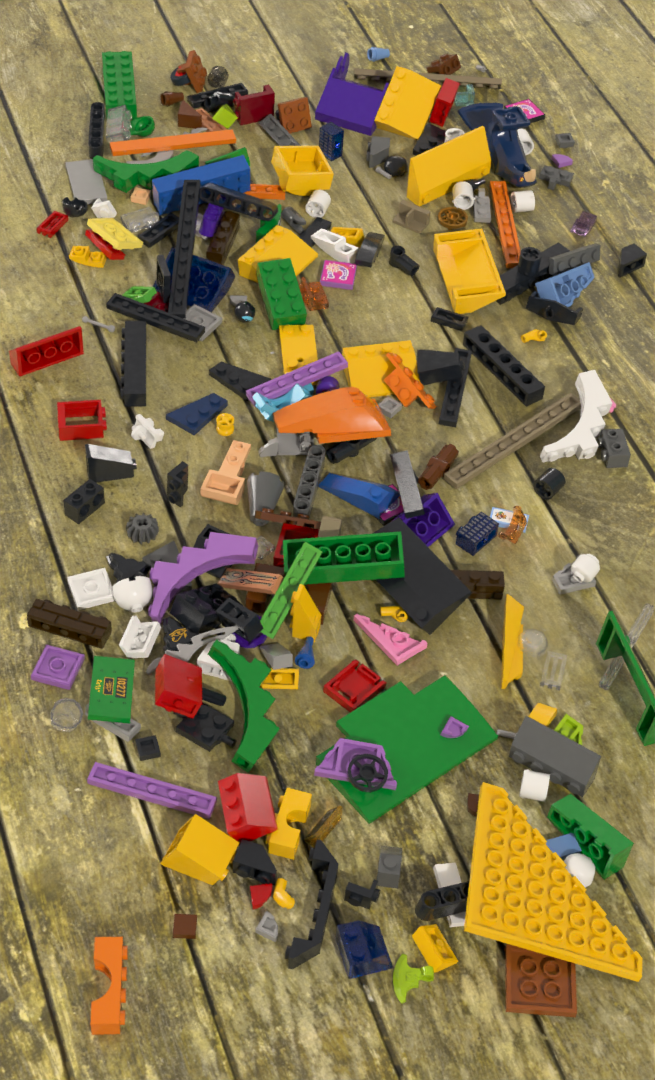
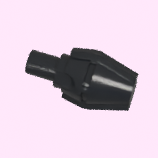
M484 177L478 180L470 179L465 181L472 186L473 191L486 183Z

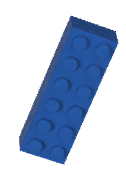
M244 155L152 179L153 202L159 215L180 210L184 180H200L201 188L206 183H213L241 193L250 191V167ZM205 189V192L210 195V191ZM199 198V205L207 203Z

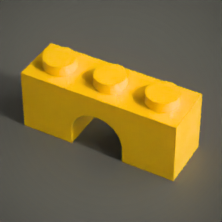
M287 788L285 795L280 796L278 802L280 810L279 813H275L278 830L267 834L266 844L269 845V854L294 860L300 842V830L292 828L288 824L296 821L306 823L311 808L312 794Z

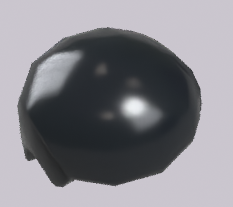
M393 155L386 159L384 169L392 176H403L405 171L408 172V164L402 156Z
M68 197L62 200L63 211L69 217L83 216L88 210L87 202L78 200L77 197L73 201H70Z

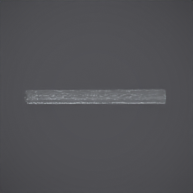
M649 603L644 605L627 634L630 639L631 648L635 645L654 612V606ZM622 656L612 659L600 680V688L604 690L610 688L625 662Z

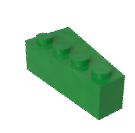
M572 794L551 805L547 818L563 835L574 834L582 850L580 854L591 858L595 865V870L604 880L624 868L634 844L631 840Z

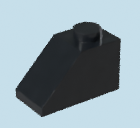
M635 243L625 246L621 250L618 277L620 278L645 265L647 253Z

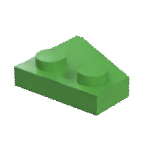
M132 286L122 296L146 303L152 299L157 291L155 287Z

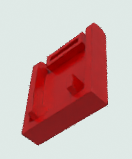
M355 659L324 685L323 692L351 713L379 694L386 687L387 682L384 680L380 681L381 677L364 664L359 666V661ZM338 691L342 692V693H343L345 696H347L350 700H347V699H346L345 697H343L340 693H338Z

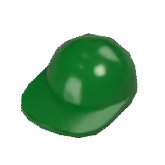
M143 116L133 119L127 126L128 135H138L140 137L151 135L155 130L153 118Z

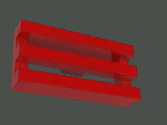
M54 211L36 228L37 233L40 234L42 232V235H48L51 238L69 220L68 215Z

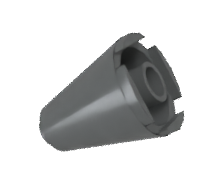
M262 471L259 472V475L252 473L247 479L250 520L256 526H264L269 521L254 518L255 511H262L263 508L274 510L284 489V481L281 482L280 477L271 472Z

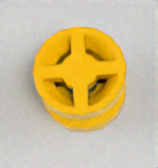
M228 413L218 415L216 418L217 433L221 436L233 434L234 417Z

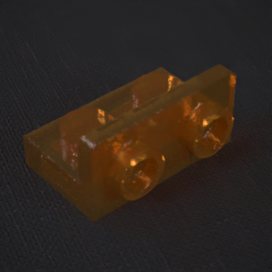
M301 277V284L298 285L303 295L304 305H307L309 311L329 308V302L320 281L307 283L305 277Z

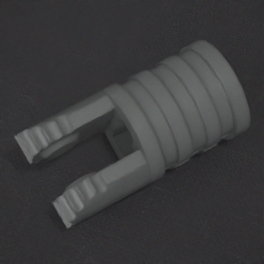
M288 206L284 208L281 213L282 218L297 233L302 234L304 229L301 225H305L306 220L293 207Z

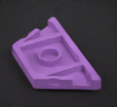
M340 738L336 742L334 748L327 753L323 762L315 768L314 776L349 782L347 770L351 760L361 754H371L379 757L385 763L388 770V777L382 788L396 790L397 782L393 779L391 767L385 758V751L382 745ZM361 759L357 762L364 765L371 764L373 760ZM375 762L374 767L377 773L384 775L382 767ZM354 764L351 767L352 777L359 775V770ZM374 779L371 781L372 786L379 785L383 779ZM362 780L356 781L358 784L367 785L366 782Z

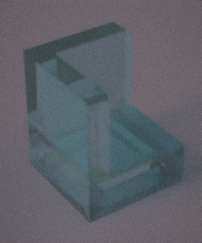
M467 84L466 92H457L454 99L456 106L474 104L475 91L473 85Z

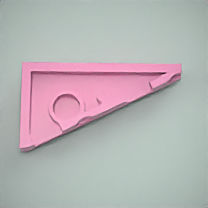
M354 615L355 623L396 665L401 664L427 648L428 643L425 640L419 642L409 638L410 634L399 632L397 629L383 623L380 626L370 622V618L366 616Z

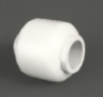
M591 554L580 555L571 566L573 578L580 583L591 582L600 570L599 560Z

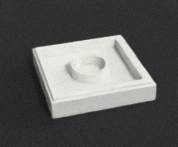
M105 568L67 577L78 610L115 601L113 587Z

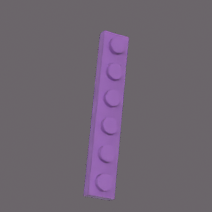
M338 351L246 390V396L256 407V402L252 398L256 392L269 399H275L288 393L297 383L305 386L347 368L348 362Z
M97 762L94 763L87 778V783L193 815L197 814L207 819H210L217 803V797Z

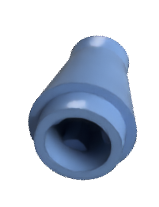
M371 47L367 51L368 59L373 62L390 56L389 49Z

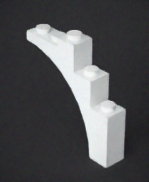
M595 370L578 374L575 386L581 403L580 420L567 436L543 447L540 455L542 462H552L558 458L571 457L574 454L578 460L589 459L595 455L599 445L594 437H598L601 434V430L604 429L606 424L602 416L608 414L612 406V401Z

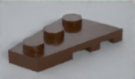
M263 508L262 511H255L254 518L315 529H320L321 525L320 521L310 520L309 515L298 514V517H292L291 512L280 511V514H274L273 509Z

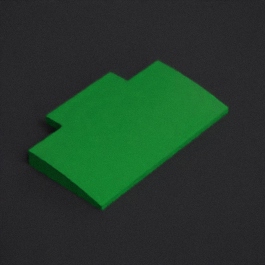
M446 675L416 694H413L400 681L336 721V727L346 736L344 739L383 746L385 758L391 767V774L397 782L396 790L381 788L369 793L356 789L350 782L327 779L365 821L370 824L497 740L498 735L474 705ZM450 717L469 726L462 736L446 738L440 735ZM334 745L316 756V767L323 762L327 753L334 748Z

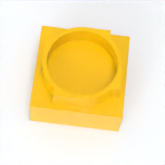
M319 146L274 147L271 163L279 177L278 181L283 192L299 196H311L315 190H330L334 173Z

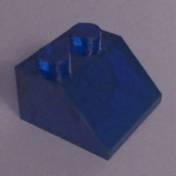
M360 920L337 925L336 942L348 979L393 969L379 926Z

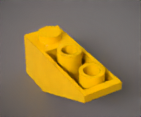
M300 584L297 592L294 591L291 598V603H294L290 612L292 616L290 622L292 637L306 640L307 637H312L315 642L321 628V614L305 586Z

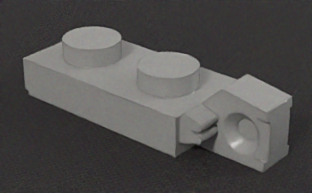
M478 188V194L474 195V222L490 223V198L485 196V188Z
M89 703L85 706L86 716H88ZM130 719V724L92 720L127 742L141 729L140 723L133 719Z

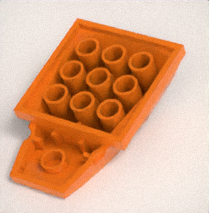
M344 387L320 393L273 413V419L279 433L312 432L315 434L319 444L391 436V429L376 400L370 399L359 388Z

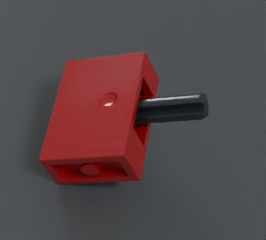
M167 654L163 655L156 667L155 705L165 708L168 712L174 711L190 718H194L202 705V700L218 706H224L227 699L225 695L202 687L201 667Z

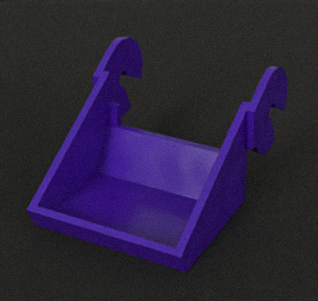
M345 52L344 58L340 56L336 68L333 67L315 111V120L371 136L377 128L374 120L389 83H386L384 90L346 80L345 77L348 72L350 58L349 54Z

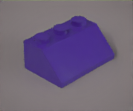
M438 493L427 494L421 497L424 515L406 519L405 513L402 512L395 518L399 517L428 547L455 525Z

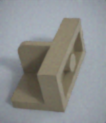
M402 200L399 205V213L393 218V223L420 234L429 225L431 211Z

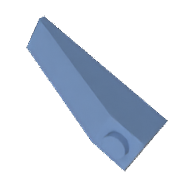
M588 262L539 281L535 285L540 298L555 300L569 307L573 304L574 299L580 296V292L595 277Z

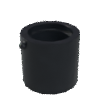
M526 247L520 251L518 271L522 275L535 276L538 274L542 253L537 248Z
M551 467L534 482L533 487L541 498L549 500L565 485L566 481L564 475L559 470Z

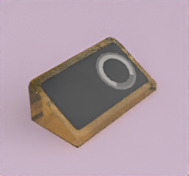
M339 805L328 810L305 837L304 841L314 848L317 839L323 842L341 821L342 806Z

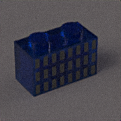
M333 122L320 127L319 147L325 158L331 162L343 155L344 129Z
M481 511L478 515L471 517L465 526H461L457 530L456 545L474 556L497 536L499 523Z

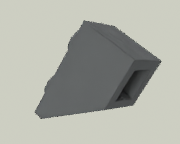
M372 136L371 142H368L366 161H369V168H373L389 158L390 138Z

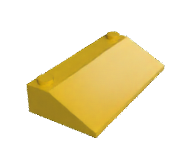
M478 127L410 158L407 198L420 207L451 192L453 186L458 182H465L470 179L477 180L490 174L491 157L485 127Z
M482 228L434 234L433 250L455 313H472L506 296Z

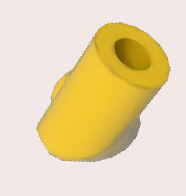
M537 329L521 335L523 343L530 340L542 342L547 338L546 331Z
M400 606L380 607L381 617L391 616L398 622H405L408 619L407 612Z
M278 878L274 888L273 899L280 907L292 909L295 905V900L285 891L287 881L283 878Z

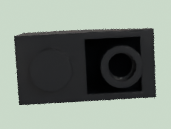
M242 839L233 860V873L243 878L249 877L258 880L262 884L272 883V885H275L277 870L264 846Z

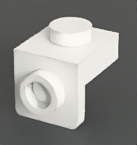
M99 198L96 199L92 206L93 213L97 218H113L117 215L110 200L102 202Z

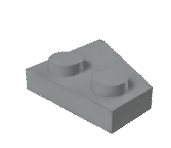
M574 562L564 566V569L554 574L552 579L560 595L595 587L596 580L594 578L588 583L576 581L571 571V566Z

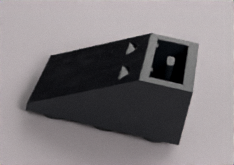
M215 583L178 593L170 614L193 633L201 634L211 631L221 624L215 611L228 598L239 604L241 603L236 597L225 591L221 585Z

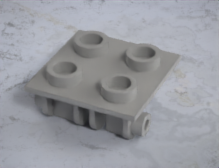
M277 429L278 455H307L309 448L314 445L312 432L279 433Z

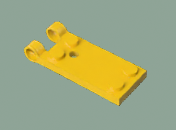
M279 325L284 374L318 360L313 325ZM319 380L312 382V386L317 385Z

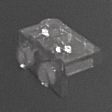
M151 207L120 215L122 224L131 233L149 228L158 222L159 219L158 212H153Z

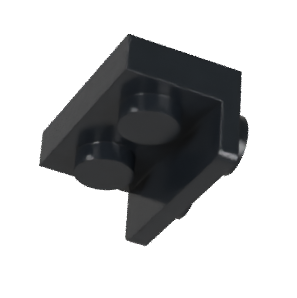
M183 461L167 473V499L179 507L183 506L184 494L188 490V464Z

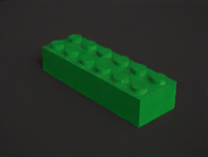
M132 51L102 52L107 121L133 120L137 118Z
M401 532L283 540L285 576L305 542L323 551L305 584L405 577Z

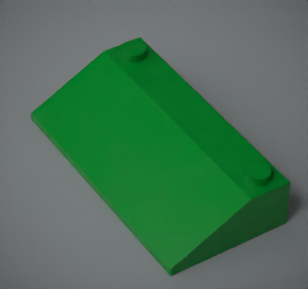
M608 611L596 645L603 660L619 656L623 657L646 705L636 730L644 746L655 744V695L630 646L628 635H625L613 611Z

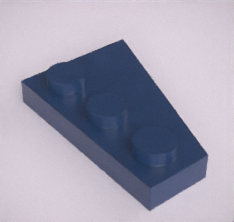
M212 393L166 414V420L195 435L228 406V400Z

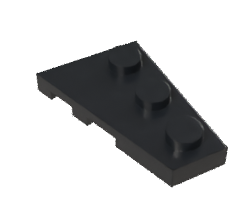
M428 122L413 148V155L417 156L443 144L446 131Z
M222 361L209 369V376L246 401L249 400L246 396V390L271 380V378Z

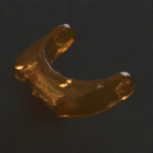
M516 505L513 507V517L506 532H499L498 537L502 540H508L516 544L527 525L526 517L520 506Z

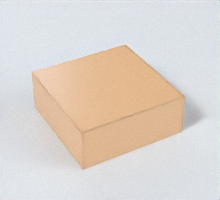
M136 187L131 195V202L146 205L151 197V190Z

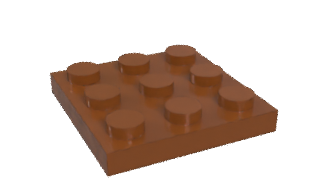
M506 944V1012L576 1018L575 963Z

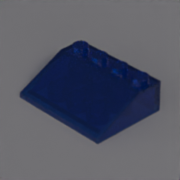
M174 247L171 248L165 260L171 275V283L176 250ZM193 255L187 305L192 307L195 304L212 313L227 294L235 279L232 269ZM155 280V283H154L153 287H155L156 291L159 292V289H158V286H157V283H156V280Z

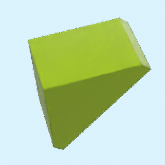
M225 104L212 118L229 129L238 117Z

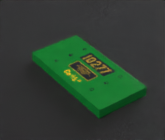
M94 656L88 720L130 724L135 660Z

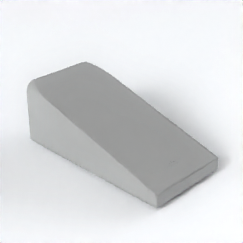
M275 643L260 646L259 649L273 670L292 667L293 655L281 644Z

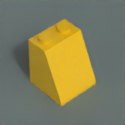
M195 814L178 830L160 864L207 884L214 885L218 880L223 881L229 871L227 866L229 862H233L239 842Z

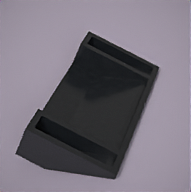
M398 517L374 533L401 532L405 577L376 580L424 631L431 635L472 592Z

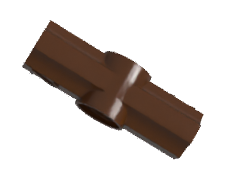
M445 445L437 456L430 458L427 468L418 478L421 488L425 490L432 489L441 477L444 478V474L449 471L450 465L459 454L454 445Z

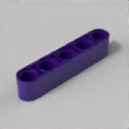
M209 203L200 225L199 233L201 235L213 237L223 215L224 207Z

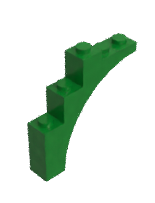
M188 150L168 160L148 164L120 163L98 155L93 158L94 171L114 181V187L125 193L138 184L152 190V179L199 167V156Z
M216 640L207 655L215 660L231 678L238 691L244 715L243 735L239 748L231 761L249 773L280 729L273 721L264 717L276 698L267 690L260 688L272 669L266 663L256 658L251 663L248 662L245 657L235 653L228 645Z

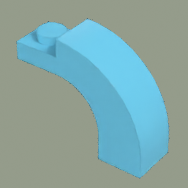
M297 383L287 394L280 398L269 399L258 392L252 398L256 402L255 406L260 410L265 419L274 422V412L312 397V395L305 387Z

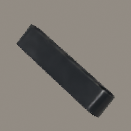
M101 102L91 104L88 142L90 159H93L96 155L103 157L105 106Z
M206 183L200 189L201 200L254 218L271 221L278 213L277 205L272 202L217 184ZM205 189L210 191V195L205 192ZM220 194H223L226 200L222 199ZM236 199L240 200L241 205L236 203ZM251 204H254L257 210H254L251 207ZM266 209H269L272 215L268 214Z
M469 881L424 892L415 907L416 916L423 921H430L465 912Z

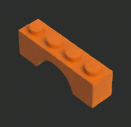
M95 937V969L107 975L111 985L105 995L91 1002L90 1025L92 1035L120 1034L121 1025H125L126 1013L125 1010H121L122 1003H126V988H122V981H127V967H123V960H128V946L123 945V937Z

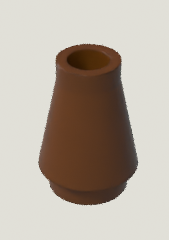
M165 91L161 94L160 100L163 106L166 105L168 107L184 101V95L182 92Z

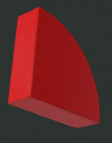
M272 883L250 886L253 910L262 907L271 897Z

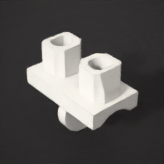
M141 414L136 415V423L132 426V438L135 440L141 439L150 449L155 448L156 442L162 441L164 432L161 429H155L154 422L150 418L145 419Z

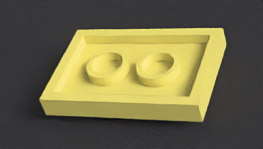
M114 218L88 219L87 225L92 228V231L98 233L103 240L113 245L114 249L142 248L143 241Z

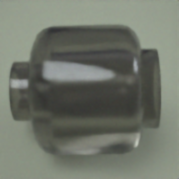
M222 66L212 67L207 76L208 83L214 88L224 87L229 78L228 71Z

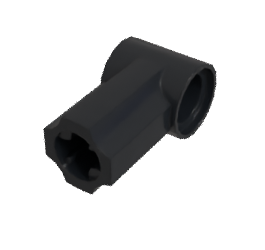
M393 246L390 252L389 264L392 267L402 269L411 277L415 275L420 265L405 254L406 251L402 246Z

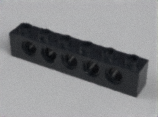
M480 325L464 333L463 346L471 350L472 354L526 407L543 399L545 390L543 383L527 370L510 351L502 346L488 330Z

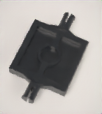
M202 702L194 718L173 712L174 715L183 719L176 726L175 732L210 752L221 742L232 748L235 746L237 740L227 735L234 726V720Z

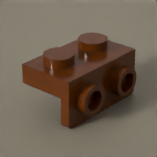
M448 53L440 56V59L432 61L431 65L426 68L428 73L439 72V74L451 75L459 70L461 65L457 54L448 55Z

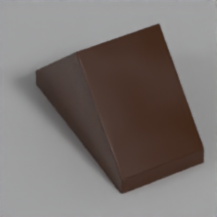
M182 101L178 111V127L202 128V115L186 101Z

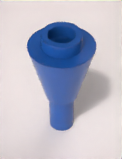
M312 637L306 638L305 645L295 657V663L300 668L309 669L315 664L312 647L314 639Z

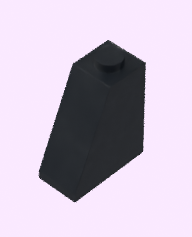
M417 350L418 375L423 385L463 377L465 363L463 359L460 360L459 353Z
M85 444L86 466L89 479L97 483L134 477V470L137 469L136 459H132L130 451Z

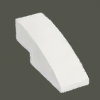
M320 229L311 235V239L332 258L339 262L355 263L359 248L346 243V237L324 229Z

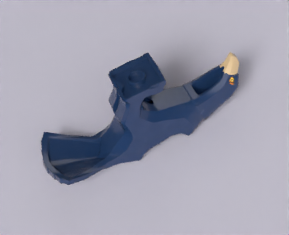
M495 102L477 103L458 110L460 117L471 131L481 126L485 127L490 157L497 176L505 179L517 188H526L537 184L536 169H531L527 163L518 135V129L527 128L531 123L520 107L513 106L503 109V104Z

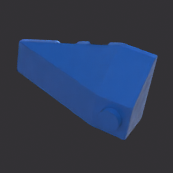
M329 473L319 484L321 489L377 518L400 496L399 491L385 484Z

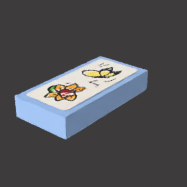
M492 507L491 520H489L488 525L491 523L497 527L525 533L529 515Z

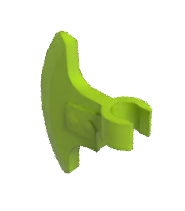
M401 954L393 972L394 991L400 1003L403 1004L406 1002L407 992L412 988H419L420 980L426 982L434 981L433 967L411 968L408 965L406 954Z

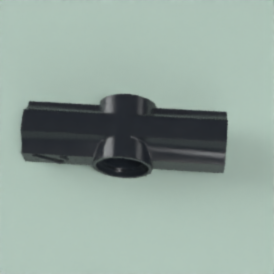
M377 438L341 441L328 449L326 455L332 464L339 463L347 457L357 456L360 449Z

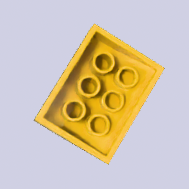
M397 66L375 117L376 127L418 141L434 106L441 85L409 69Z
M276 225L238 259L239 276L258 283L256 276L257 263L291 258L294 272L297 276L318 257V253L291 230Z
M411 340L343 348L342 356L348 362V367L344 369L349 387L359 388L368 397L395 395L384 381L396 369L386 356L387 353L398 354L403 360V365L413 372L414 375L412 376L415 380L420 381L415 351Z

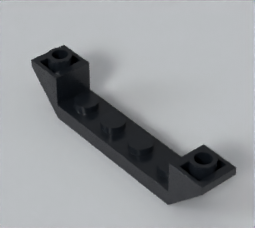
M318 839L315 848L311 847L309 860L312 861V870L323 872L321 883L325 884L324 890L319 889L317 902L320 903V907L314 910L312 922L316 924L315 929L310 928L308 940L294 937L292 946L287 945L285 959L289 960L288 969H294L320 954L339 863L322 840Z

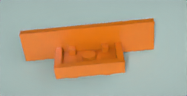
M387 353L386 356L396 369L384 381L401 403L408 407L420 397L428 409H435L437 406L434 404V398L430 394H426L423 390V384L415 380L411 369L403 365L402 358L398 354Z

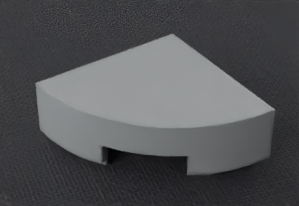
M230 296V303L233 306H236L241 301H247V296Z
M277 438L268 441L269 443L261 446L259 449L260 457L278 455Z
M266 911L256 927L255 933L276 942L278 938V925L274 916Z

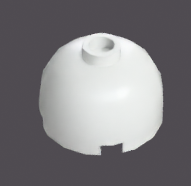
M136 576V580L129 581V578H126L113 585V596L120 608L136 613L142 611L149 604L153 596V588L148 577Z

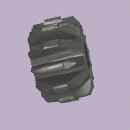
M136 513L135 517L129 518L126 531L128 538L132 539L133 543L139 541L142 545L143 542L149 544L150 540L156 539L159 527L156 518H153L151 514L146 516L145 513L142 515Z

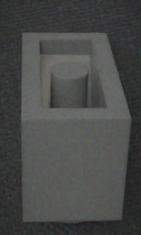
M381 845L377 872L378 886L398 889L403 848Z

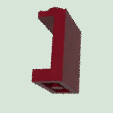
M269 84L263 85V92L241 96L239 92H235V98L233 99L235 111L233 112L238 117L236 120L240 126L260 122L269 114H272L274 117L275 92Z

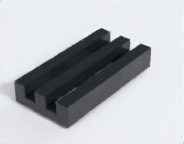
M437 307L431 316V322L463 331L469 317Z

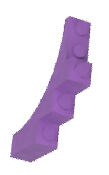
M210 532L209 539L205 540L204 549L183 546L182 552L178 554L177 563L156 561L154 568L150 570V579H152L154 584V601L149 606L148 615L151 617L152 622H159L161 625L165 612L173 598L185 585L201 574L225 565L239 563L255 564L259 547L257 539L255 537Z

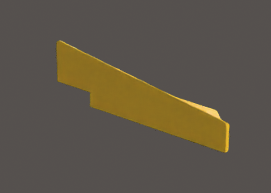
M506 594L504 604L501 689H505L514 679L518 680L521 678L523 673V624H521L524 606L509 594Z

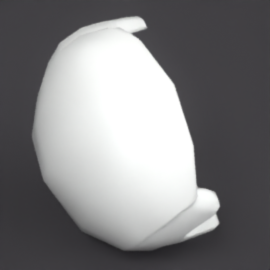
M579 853L567 856L564 860V863L567 865L565 867L572 877L576 876L584 887L591 885L595 875V865L591 858Z

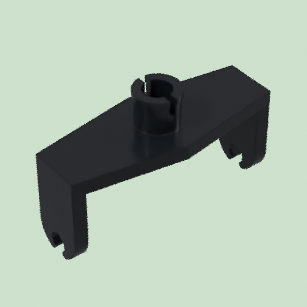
M536 291L528 298L526 309L549 321L575 325L582 315V307L574 311L555 300L536 297L538 295Z

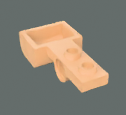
M233 440L219 472L209 470L200 488V495L202 497L233 505L239 504L245 490V478L241 476L244 471L245 461L251 450V444Z

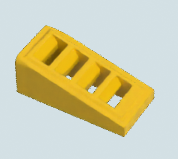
M332 227L330 231L346 237V243L358 248L361 247L365 239L363 229Z

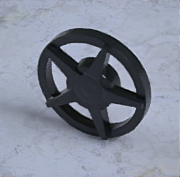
M361 754L351 760L347 776L349 782L356 789L371 793L384 786L388 777V770L385 763L379 757L371 754ZM361 759L373 760L371 764L364 765L357 762ZM375 762L382 767L384 775L377 773L374 767ZM353 764L359 770V775L352 777L351 774ZM383 779L379 785L372 787L371 781ZM362 780L366 782L367 787L359 785L356 781Z

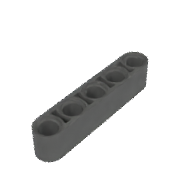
M313 445L309 448L294 500L293 517L303 514L309 515L310 518L325 463V448L321 445Z

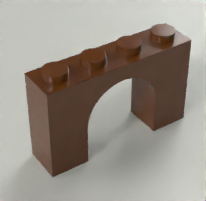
M260 563L255 565L254 571L281 574L285 578L284 567ZM332 583L305 584L306 590L321 614V625H323L332 591ZM248 591L246 608L252 612L264 614L272 594Z

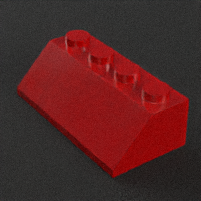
M78 326L10 350L9 355L12 367L20 377L84 354L82 328Z

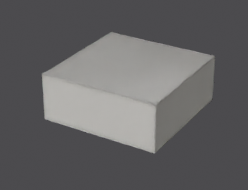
M389 396L378 404L382 413L390 419L402 409V404Z

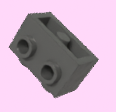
M623 429L601 430L597 443L599 445L598 448H601V459L605 462L606 468L628 467L631 453Z

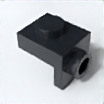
M374 879L370 889L348 882L344 901L349 902L353 906H361L370 910L372 903H377L381 890L378 889V880Z

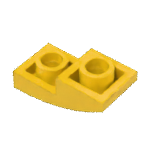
M73 246L69 259L86 266L103 268L107 256L103 252H90L89 246Z
M538 703L528 717L548 727L556 717L557 709Z

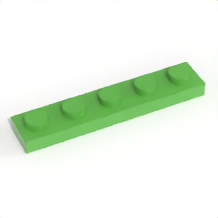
M307 542L303 544L260 620L263 626L261 633L274 639L294 604L291 603L293 592H297L300 584L305 585L323 551Z

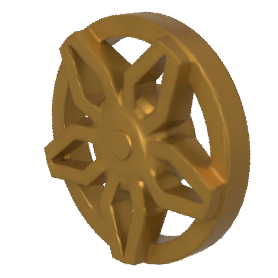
M447 207L439 212L438 222L448 228V230L459 229L466 226L468 215L460 208Z

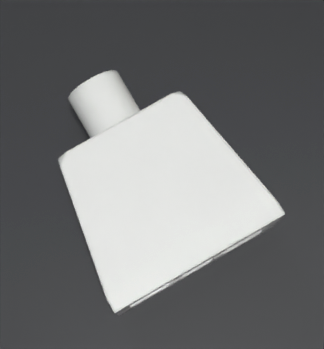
M233 634L218 640L228 645L231 650L240 655V645L235 643L236 637ZM215 641L209 642L198 657L197 666L202 668L203 674L232 681L224 669L207 655Z

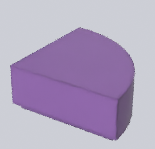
M554 154L551 158L558 168L572 165L573 162L571 158L561 154Z
M450 717L440 735L446 738H457L462 736L469 726Z

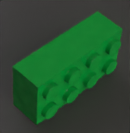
M291 258L257 263L256 276L271 329L277 330L279 325H305L307 312Z

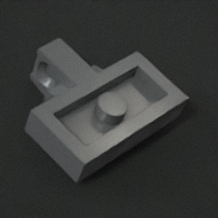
M544 165L539 179L549 181L548 189L554 190L556 184L569 187L574 173Z

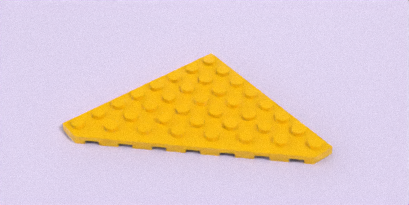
M483 782L479 792L464 931L639 982L642 978L643 958L641 955L630 948L626 943L627 938L616 925L612 926L607 920L605 911L596 901H592L585 893L586 888L577 877H572L565 867L567 865L556 852L553 853L548 848L545 838L536 828L533 829L526 821L527 816L518 805L514 806L508 799L509 794L505 789Z

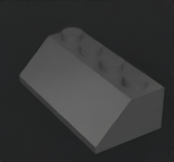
M528 716L524 718L509 753V757L515 762L525 765L532 771L550 774V781L565 787L571 793L581 797L585 795L595 780L601 756Z

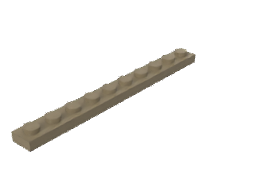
M354 69V77H357L358 80L372 78L371 80L373 81L386 79L387 82H390L394 71ZM417 73L437 84L444 83L445 79L448 78L460 83V87L474 85L475 88L489 86V89H498L502 85L501 78Z
M572 393L566 395L446 472L444 480L455 489H458L581 409L580 399Z

